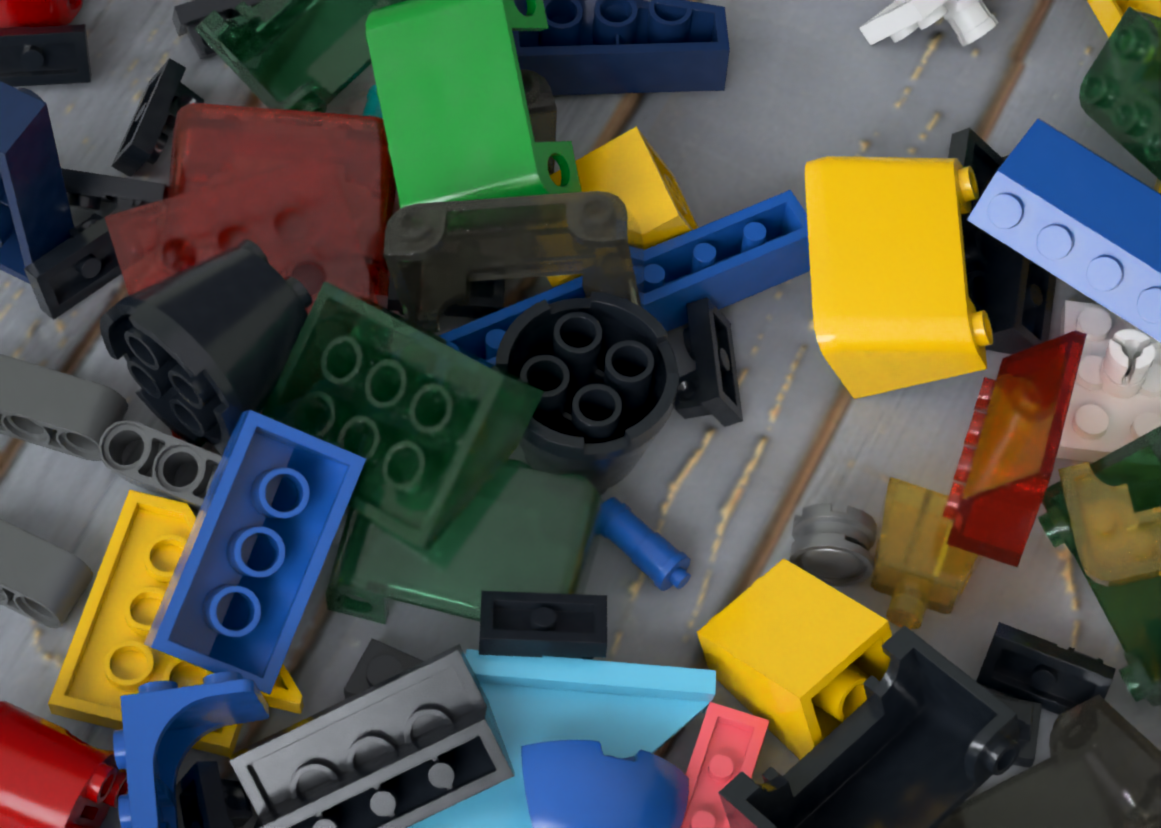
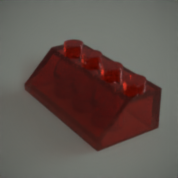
M1075 330L1002 358L995 380L987 377L983 378L974 406L975 411L973 412L963 443L967 446H963L953 477L954 481L964 484L953 482L942 517L953 520L946 545L1018 567L1052 476L1087 336L1086 333Z

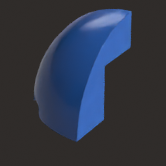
M558 740L521 746L525 794L533 828H680L688 802L689 778L675 765L655 754L639 750L635 756L623 759L610 755L605 756L601 743L593 740Z

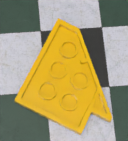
M129 490L49 699L48 705L51 714L120 730L123 729L120 696L137 694L140 685L154 681H173L178 684V688L201 685L205 676L214 674V672L144 645L196 520L187 503ZM282 664L271 694L260 692L268 703V707L301 714L304 707L303 696L286 667ZM243 723L218 728L202 737L192 748L231 758Z

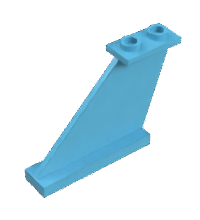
M466 649L465 656L489 701L515 775L407 828H533L525 794L521 746L558 740H593L601 743L605 756L610 755L623 759L635 756L639 750L654 754L697 715L706 711L709 702L712 701L716 694V670L543 655L542 657L479 655V650Z

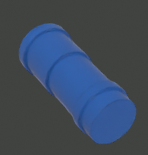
M611 497L596 510L591 524L598 529V532L604 538H608L631 559L633 564L654 581L656 587L661 591H665L673 585L677 589H681L687 584L691 575L686 570L690 565L691 559L684 552L676 549L661 534L654 532L631 511L628 505L621 503L616 497Z

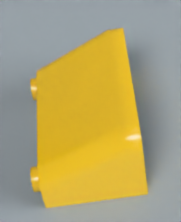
M826 156L807 161L805 164V191L814 330L824 358L851 396L857 399L987 369L985 346L993 344V333L986 311L977 312L969 298L961 220L962 214L970 213L971 201L979 198L977 180L971 166L963 168L957 158Z

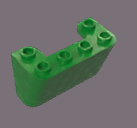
M407 0L374 9L368 15L365 36L369 47L377 96L380 102L388 142V152L391 157L399 197V207L402 215L415 229L420 231L481 228L583 197L572 141H534L512 31H542L548 29L543 0H526V16L519 12L514 0ZM549 157L555 159L560 167L562 177L560 186H557L549 175Z

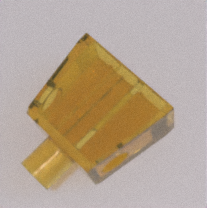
M890 477L880 511L874 567L870 586L875 591L892 596L886 612L887 619L901 628L905 625L909 629H918L921 627L927 608L943 614L952 613L989 547L1000 513Z

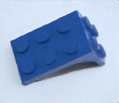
M219 672L205 676L201 685L178 688V684L173 681H154L140 685L137 694L120 696L123 729L114 730L113 748L118 769H126L128 794L119 795L118 799L121 828H179L176 780L181 763L189 750L202 737L218 728L269 718L268 703L254 680L243 679V675L239 672Z

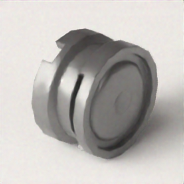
M832 503L813 504L804 507L802 516L796 514L794 516L792 537L795 541L791 545L789 562L830 586H848L863 582L872 575L874 559L869 550L874 547L876 541L877 524L874 518L865 511L849 505L846 508V513L832 511Z

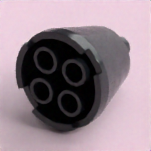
M245 239L237 246L230 247L121 299L101 317L100 331L110 357L119 360L124 356L131 376L141 387L135 393L166 426L186 442L198 447H202L206 442L215 445L214 447L223 455L241 413L247 410H252L259 414L262 412L312 335V326L306 309L312 304V298L300 281L291 276L284 279L269 264L261 248L254 242Z
M591 291V298L565 299L548 304L546 299L525 310L514 320L505 332L497 351L495 363L497 398L525 454L527 464L550 485L564 491L578 493L586 498H596L603 495L608 488L622 481L632 471L670 417L677 397L679 383L678 366L673 349L668 342L667 331L648 311L616 295Z

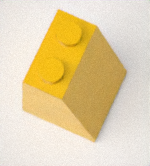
M637 126L576 160L582 198L528 213L521 217L523 227L534 245L538 247L542 244L547 258L540 261V264L553 288L699 228L673 173ZM558 170L551 174L550 177L557 186H560L562 177L561 170Z
M784 558L766 574L754 581L746 591L720 613L714 615L707 624L697 631L709 670H716V679L754 716L770 720L768 730L799 760L806 756L867 700L863 683L871 675L881 681L890 663V657L883 653L882 645L892 637L887 619Z

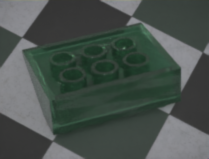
M324 281L290 352L282 374L261 414L366 458L347 506L420 549L429 551L516 450L544 391L383 306Z

